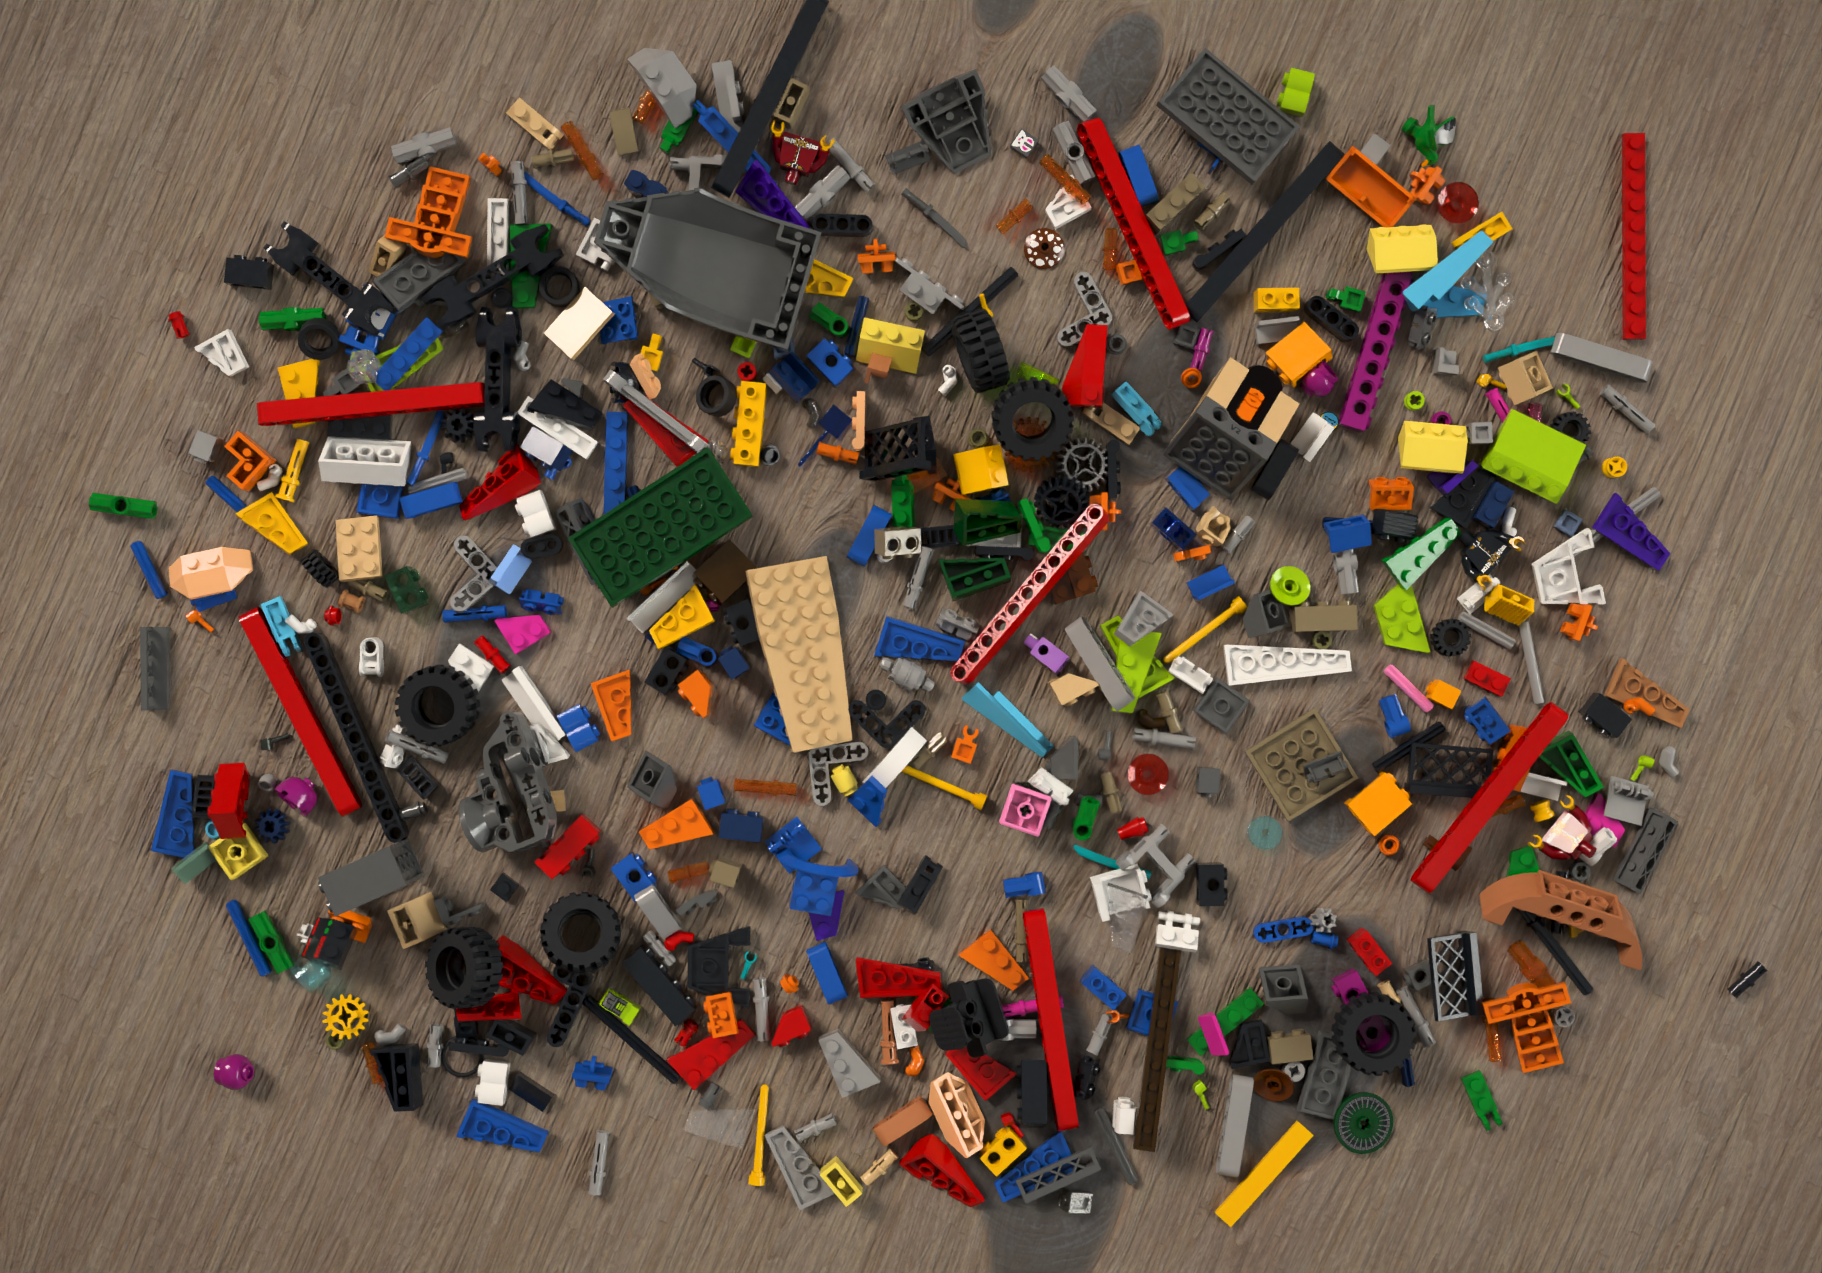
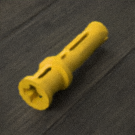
M296 439L286 475L281 477L282 484L279 493L275 497L294 503L293 496L296 486L300 484L298 477L308 445L310 444L309 442Z

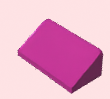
M1209 1012L1199 1016L1198 1020L1211 1054L1214 1056L1229 1055V1050L1216 1015L1213 1012Z

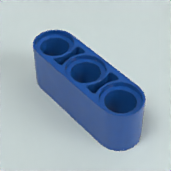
M1140 145L1119 151L1120 161L1141 207L1159 201L1155 184Z
M457 482L444 484L399 499L405 519L463 503Z
M874 505L846 558L865 567L875 549L874 529L886 528L892 514Z
M823 942L806 949L828 1005L847 998V991L827 943Z

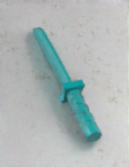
M1555 337L1539 339L1519 345L1512 344L1507 346V349L1483 355L1482 359L1484 363H1488L1502 357H1513L1521 352L1551 346Z
M1076 844L1073 845L1078 855L1116 870L1120 869L1116 864V860ZM1140 868L1141 871H1145L1146 877L1149 879L1151 871Z

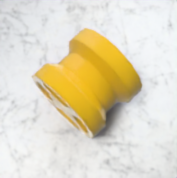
M1621 457L1608 458L1602 463L1601 470L1608 478L1620 477L1626 473L1627 463Z
M1549 799L1540 800L1529 805L1530 809L1534 811L1535 822L1547 820L1555 816L1554 811L1550 808L1551 802Z

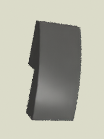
M712 889L699 893L685 901L675 911L682 916L684 913L689 915L697 907L695 903L701 908L705 905L710 907L718 899L716 895L719 891Z

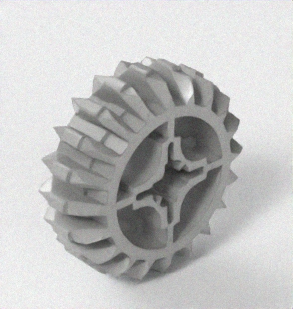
M1086 437L1082 438V443H1080L1078 438H1075V445L1068 441L1067 446L1069 449L1064 446L1062 447L1061 451L1065 453L1064 455L1057 454V458L1062 459V462L1058 461L1055 465L1061 466L1062 469H1058L1056 474L1063 473L1064 476L1067 474L1070 480L1073 477L1077 478L1081 473L1091 475L1094 479L1082 482V488L1087 487L1088 492H1092L1091 485L1098 489L1100 485L1097 481L1103 484L1106 482L1102 475L1108 476V471H1105V469H1108V464H1105L1108 456L1103 457L1107 449L1105 448L1100 451L1099 448L1102 445L1100 442L1096 447L1093 446L1095 442L1093 438L1089 444H1087ZM1081 448L1090 450L1089 454L1085 457L1075 455L1072 451ZM1095 455L1100 463L1099 472H1096L1091 464ZM1068 457L1075 464V470L1072 475L1067 470ZM1090 457L1086 465L1088 469L1084 468L1077 473L1080 466L1078 462H1083Z

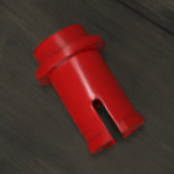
M181 311L168 315V322H171L177 339L190 335L183 319L185 316L181 314Z
M691 1019L684 1021L683 1028L674 1039L676 1043L680 1041L679 1045L682 1047H686L693 1033L698 1031V1024Z

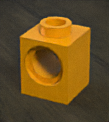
M1434 679L1433 682L1431 681L1428 684L1425 692L1429 700L1446 709H1453L1461 690L1441 680Z

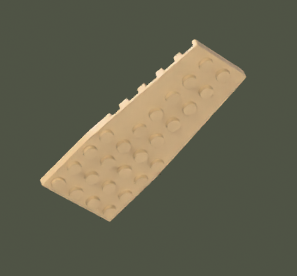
M827 556L747 570L746 576L757 632L764 657L768 663L769 675L772 677L774 684V693L779 702V711L781 716H783L786 727L785 732L792 748L790 749L791 752H800L851 741L852 732L848 710L839 617Z

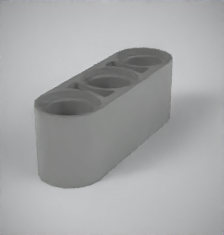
M653 884L634 895L637 904L663 939L682 929L678 918Z

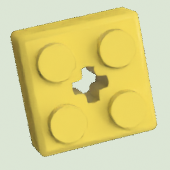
M243 823L242 826L246 831V838H219L209 845L208 848L230 880L237 879L268 857L267 852L246 823ZM237 848H241V855L235 854Z

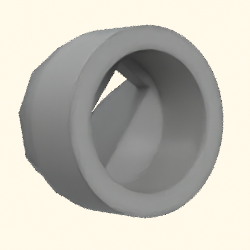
M265 774L260 778L258 786L266 792H272L277 780L274 775Z

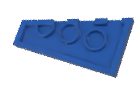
M886 616L874 656L958 661L965 640Z
M170 770L151 851L182 858L194 851L192 773Z
M473 1098L456 1137L474 1138L473 1140L482 1142L485 1140L494 1142L497 1145L507 1144L512 1145L513 1148L540 1152L549 1131L488 1104L478 1103V1100Z
M1062 1131L1055 1133L994 1181L1002 1202L1021 1195L1016 1179L1071 1155ZM1065 1163L1062 1165L1060 1172L1068 1174L1072 1172L1074 1165ZM1049 1171L1045 1172L1041 1181L1048 1183L1054 1179L1055 1174ZM1031 1180L1023 1182L1022 1186L1025 1192L1034 1189L1037 1182Z

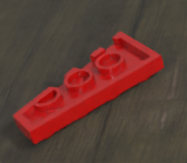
M627 400L622 405L676 467L686 462L696 453L686 443L630 400ZM669 414V415H670L671 417H673L676 421H678L680 424H682L685 428H687V429H688L689 431H691L693 434H695V435H697L698 437H700V438H701L702 440H704L706 443L709 441V440H707L706 438H704V437H702L701 435H699L697 432H695V431H694L693 429H691L689 426H687V425H685L684 423H682L681 421H679L676 417H674L673 415Z
M741 1018L737 1021L739 1033L713 1038L712 1035L708 1036L698 1043L683 1049L681 1052L668 1057L666 1060L688 1085L695 1090L753 1038L756 1033Z

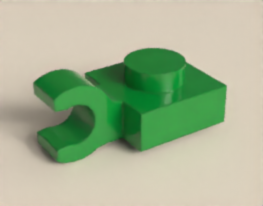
M1181 230L1160 235L1165 256L1183 252L1186 250L1185 244L1197 242L1199 239L1197 231L1182 235Z
M1348 286L1344 287L1343 291L1331 288L1327 291L1326 298L1340 301V308L1359 313L1362 309L1366 291Z

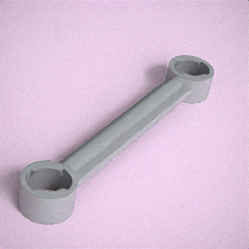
M610 369L602 379L610 387L620 392L681 439L696 453H700L707 447H710L704 440L685 428L613 370Z

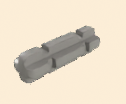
M652 930L643 936V939L647 944H651L652 950L660 959H663L662 962L667 967L676 961V958L672 953H668L669 951L665 948V945L659 938H656V934Z

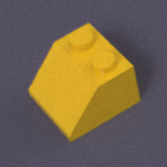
M1001 445L987 446L953 454L962 495L994 490L1009 485Z

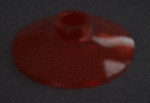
M1463 182L1448 184L1441 190L1437 199V207L1441 216L1448 222L1455 224L1470 220L1476 214L1479 206L1477 193L1470 185ZM1453 201H1457L1459 203L1458 208H1455L1453 206Z
M1142 754L1130 763L1127 777L1129 784L1135 791L1144 795H1153L1160 792L1166 786L1169 771L1166 763L1160 757L1154 754ZM1145 770L1151 772L1148 778H1145L1143 775Z

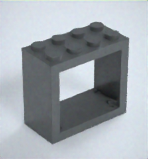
M407 838L318 877V886L323 894L325 893L328 901L326 903L329 911L334 913V916H338L424 877V873Z

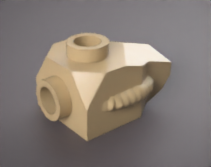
M1212 506L1209 512L1202 516L1196 527V533L1201 542L1209 546L1222 545L1231 528L1229 524L1230 517L1223 515L1215 506Z

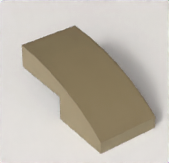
M630 108L610 111L617 154L637 152L638 145Z

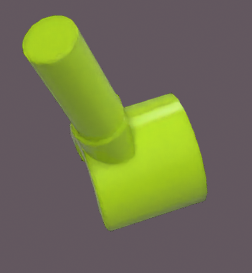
M1562 384L1566 393H1561L1557 389L1556 395L1559 398L1568 400L1577 410L1580 405L1569 394L1570 386Z
M1646 755L1640 756L1638 767L1630 779L1635 782L1644 767L1651 769L1654 759Z
M1198 1080L1193 1084L1192 1088L1201 1099L1205 1110L1210 1107L1203 1094L1207 1088L1201 1080Z

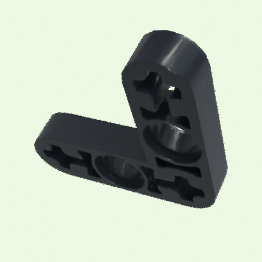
M860 700L853 701L849 705L848 710L851 717L880 746L890 748L924 715L925 706L921 701H911L888 725ZM854 704L857 706L861 704L863 706L861 710L864 714L867 711L871 713V715L864 719L863 723L859 720L862 718L859 713L853 714L854 708L852 706ZM919 704L921 705V713L919 715L915 713L911 717L915 720L911 723L909 718L903 715V713L907 711L909 714L912 711L911 706ZM875 718L878 721V727L875 730L867 728L866 722L868 719ZM899 718H904L907 721V727L904 730L896 728L895 723ZM882 725L886 728L882 732L885 735L889 733L892 735L890 738L892 742L890 744L888 742L882 743L883 737L878 734V737L874 735V733L880 730Z

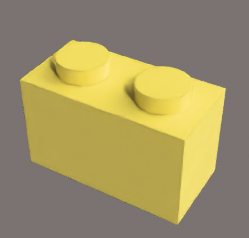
M837 1156L820 1169V1176L846 1207L862 1195L863 1187Z

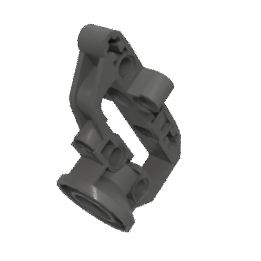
M512 711L504 712L500 717V725L483 749L484 768L477 772L478 777L475 778L479 793L461 799L459 803L458 814L464 834L470 844L482 853L496 847H500L508 852H522L552 840L557 824L555 805L543 771V767L548 766V762H545L542 749L536 748L530 727L523 714ZM519 736L521 737L520 745L517 744V739ZM505 745L508 753H505L504 760L510 772H515L521 794L524 795L529 809L527 813L535 835L524 841L518 822L517 810L511 800L498 759V751ZM495 790L497 791L496 799H494L493 793ZM507 830L510 832L508 839L506 838Z

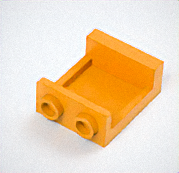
M1303 322L1266 352V364L1272 371L1276 370L1280 374L1279 377L1285 385L1289 384L1292 388H1295L1297 386L1296 381L1322 360L1325 363L1331 360L1332 351Z
M1382 771L1374 781L1353 799L1349 798L1344 802V805L1373 836L1377 835L1412 805L1408 800L1410 795L1403 788L1399 789L1395 784L1397 780L1391 773L1386 774Z

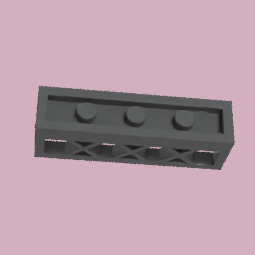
M583 498L568 502L554 511L567 539L573 535L574 530L578 532L594 521ZM565 510L569 516V521L565 519L562 513ZM570 543L591 586L596 584L593 577L591 576L586 566L582 562L581 558L579 557L574 547Z
M140 627L141 711L170 710V627Z
M1650 807L1613 881L1641 895L1678 821L1668 814Z
M1089 1146L1016 1179V1183L1027 1204L1100 1171L1101 1167L1092 1147ZM1090 1153L1092 1159L1079 1164L1081 1156ZM1069 1163L1074 1165L1072 1172L1064 1174L1060 1172L1062 1165ZM1049 1171L1055 1174L1052 1181L1048 1183L1041 1181L1043 1173ZM1027 1180L1037 1182L1034 1189L1025 1192L1022 1186L1023 1182Z

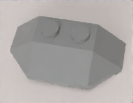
M643 48L627 59L674 128L692 118V105L695 102L697 85L673 51Z

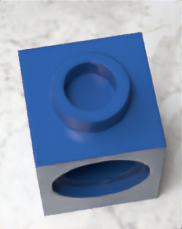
M712 777L701 780V785H698L697 789L705 810L726 803L718 779L713 780Z

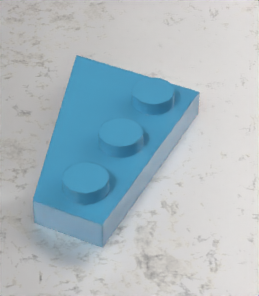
M1452 286L1438 301L1432 302L1428 299L1423 305L1428 306V308H1437V318L1480 316L1487 295Z

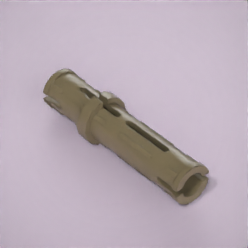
M1015 899L1016 938H1014V943H1016V962H1029L1022 914L1028 911V899Z

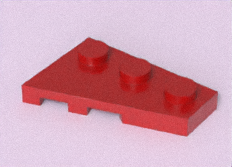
M508 992L494 995L483 1006L456 1009L458 1021L522 1019L519 993Z

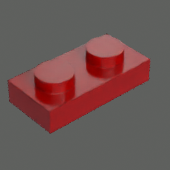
M1473 660L1463 678L1499 697H1503L1511 678Z

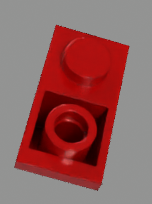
M931 984L911 1004L902 1020L917 1032L927 1030L930 1026V1013L933 1010L941 1009L949 996L936 985Z
M802 1004L783 1012L771 1044L773 1047L778 1045L780 1048L789 1044L790 1040L795 1037L801 1039L809 1035L812 1026Z

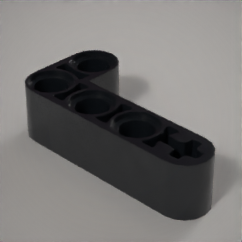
M555 966L553 970L555 979L569 985L547 1035V1041L552 1047H560L568 1039L593 982L592 972H586L585 976L588 978V983L582 984L578 980L580 973H569L564 976L560 974L559 968ZM570 994H577L580 999L579 1002H572ZM562 1013L570 1014L571 1021H564L561 1017ZM560 1027L564 1028L560 1034L561 1038L559 1040L555 1039V1034L558 1032Z

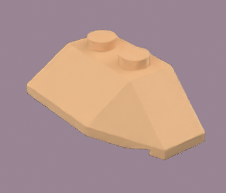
M219 547L180 556L169 567L170 587L190 600L232 591L243 581L247 574L253 571L251 551Z
M949 1072L933 1080L930 1084V1107L946 1141L961 1155L968 1158L983 1148L984 1116L967 1081Z

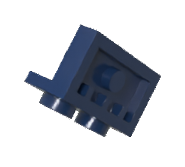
M790 352L783 361L775 365L768 372L796 403L811 393L820 382L794 352Z

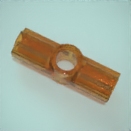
M1522 940L1514 942L1509 946L1507 952L1519 965L1521 973L1528 981L1535 984L1538 988L1557 984L1547 972L1548 968L1537 956L1533 955Z

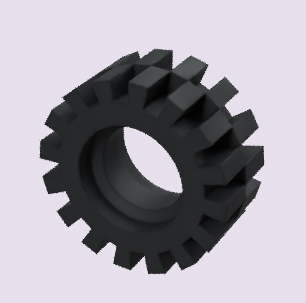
M1574 411L1558 415L1557 418L1553 419V423L1550 424L1551 428L1563 433L1565 424H1574L1577 428V434L1574 439L1584 444L1590 438L1587 436L1591 434V430H1588V427H1591L1590 423H1586L1588 419L1586 417L1583 418V414H1576Z
M313 549L301 560L307 572L325 588H328L339 578V573L335 570L336 568L317 550Z
M1457 619L1442 620V622L1435 624L1436 627H1433L1431 630L1433 631V634H1430V638H1432L1431 645H1434L1435 651H1439L1441 655H1460L1468 649L1467 645L1471 643L1469 641L1471 634L1468 633L1470 629L1465 627L1466 624L1464 622H1460ZM1450 629L1454 630L1458 635L1457 642L1452 646L1447 645L1443 639L1444 633Z

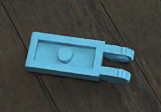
M1125 381L1111 394L1138 425L1140 424V430L1146 436H1152L1156 429L1161 428L1162 421H1160L1154 410L1128 382Z
M282 596L262 603L263 612L284 656L288 657L291 655L290 648L285 641L288 638H291L297 652L302 651L303 648L297 636L298 633L285 622L290 614Z

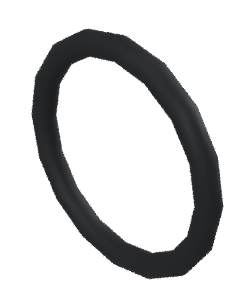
M456 1036L450 1038L444 1044L441 1052V1061L444 1068L451 1075L457 1077H469L478 1071L479 1064L483 1063L484 1055L479 1054L478 1064L473 1070L467 1073L453 1071L448 1066L445 1056L451 1039H456ZM467 1037L469 1041H477L473 1037Z

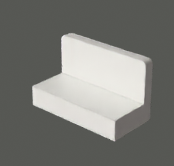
M1313 412L1290 444L1298 448V453L1311 462L1334 430V426Z
M1528 773L1520 792L1558 801L1561 786H1567V782Z

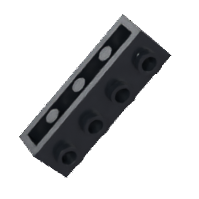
M642 945L626 958L622 965L676 1027L695 1011L696 1006L694 1004H696V1001L689 993L686 995L681 988L683 986L676 978L672 979L668 974L669 970L662 962L658 963L654 958L656 955L653 950L648 946Z

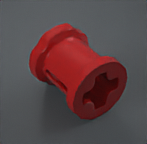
M744 362L739 365L737 373L742 381L752 382L756 379L757 371L752 363ZM747 368H750L752 374H749L748 377H745L742 371H746Z

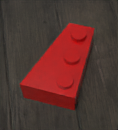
M245 763L219 764L218 773H215L214 776L215 788L211 791L212 802L207 810L208 817L212 819L220 839L246 838V831L242 826L243 819H247V811L243 812L244 801L248 800L250 774Z
M582 814L534 863L551 879H554L559 874L563 876L571 868L569 864L574 859L578 861L586 853L583 849L588 844L593 846L600 839L598 834L601 830L585 814Z

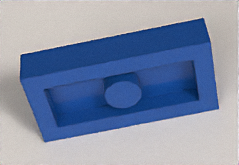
M1178 467L1165 478L1166 482L1190 510H1194L1210 495L1195 476L1181 467Z
M1364 514L1324 523V531L1329 536L1330 551L1332 553L1372 544L1370 522Z
M1221 565L1186 582L1194 601H1199L1235 583L1234 579L1230 578L1225 565Z

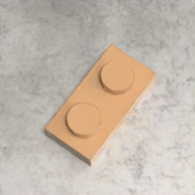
M643 354L635 355L630 366L648 399H653L657 397L661 390L660 381L654 376L651 365L644 358Z

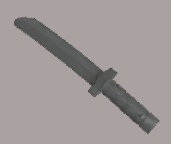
M905 188L901 194L921 209L925 217H930L962 248L966 247L964 237L932 209L933 205L930 204L928 206Z

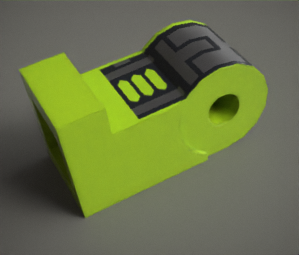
M607 989L599 1002L604 1009L621 1018L629 1026L642 1007L612 989Z

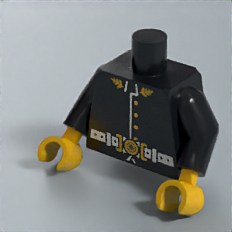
M1465 529L1458 536V539L1465 544V547L1460 551L1464 573L1473 581L1479 582L1481 590H1486L1482 583L1488 582L1492 585L1491 578L1488 575L1512 549L1510 546L1512 545L1514 550L1519 552L1521 548L1516 546L1518 542L1525 544V541L1521 537L1514 538L1504 532L1489 529L1478 531L1473 536Z

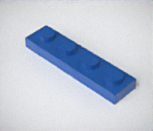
M426 317L371 379L384 391L391 390L443 333V330L430 318Z

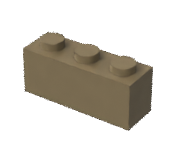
M1192 172L1146 214V219L1156 234L1164 229L1206 188Z
M1338 601V606H1330V602H1317L1318 606H1310L1309 602H1304L1297 605V607H1291L1292 632L1358 630L1357 605H1351V601Z

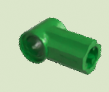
M820 302L814 306L809 318L830 331L837 338H843L848 335L849 325L843 317L838 316ZM837 323L845 324V328L841 332H836L834 326Z
M1082 797L1077 815L1073 819V834L1078 840H1087L1092 835V826L1100 802L1093 797ZM1079 826H1086L1085 829H1078Z

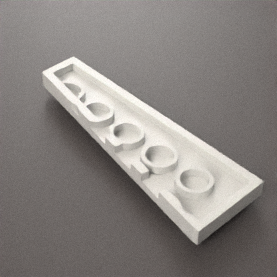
M1223 645L1228 685L1352 671L1350 651Z

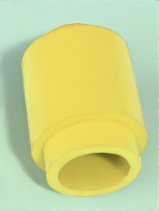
M841 764L832 770L833 774L830 777L844 797L859 789L857 786L858 782L849 766L844 767Z

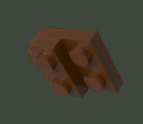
M1084 552L1051 589L1055 605L1096 592L1095 588L1098 587L1095 575L1091 576L1089 568L1092 567L1089 556H1084ZM1060 560L1054 562L1053 568L1060 564Z

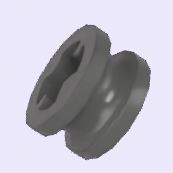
M1580 861L1572 863L1569 868L1570 875L1580 881L1589 878L1591 873L1588 864ZM1583 866V875L1578 874L1577 876L1576 874L1578 873V871L1576 870V868H1582Z

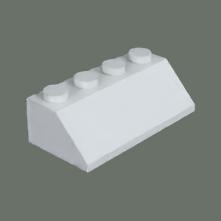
M328 436L318 460L321 481L405 486L410 470L411 441Z

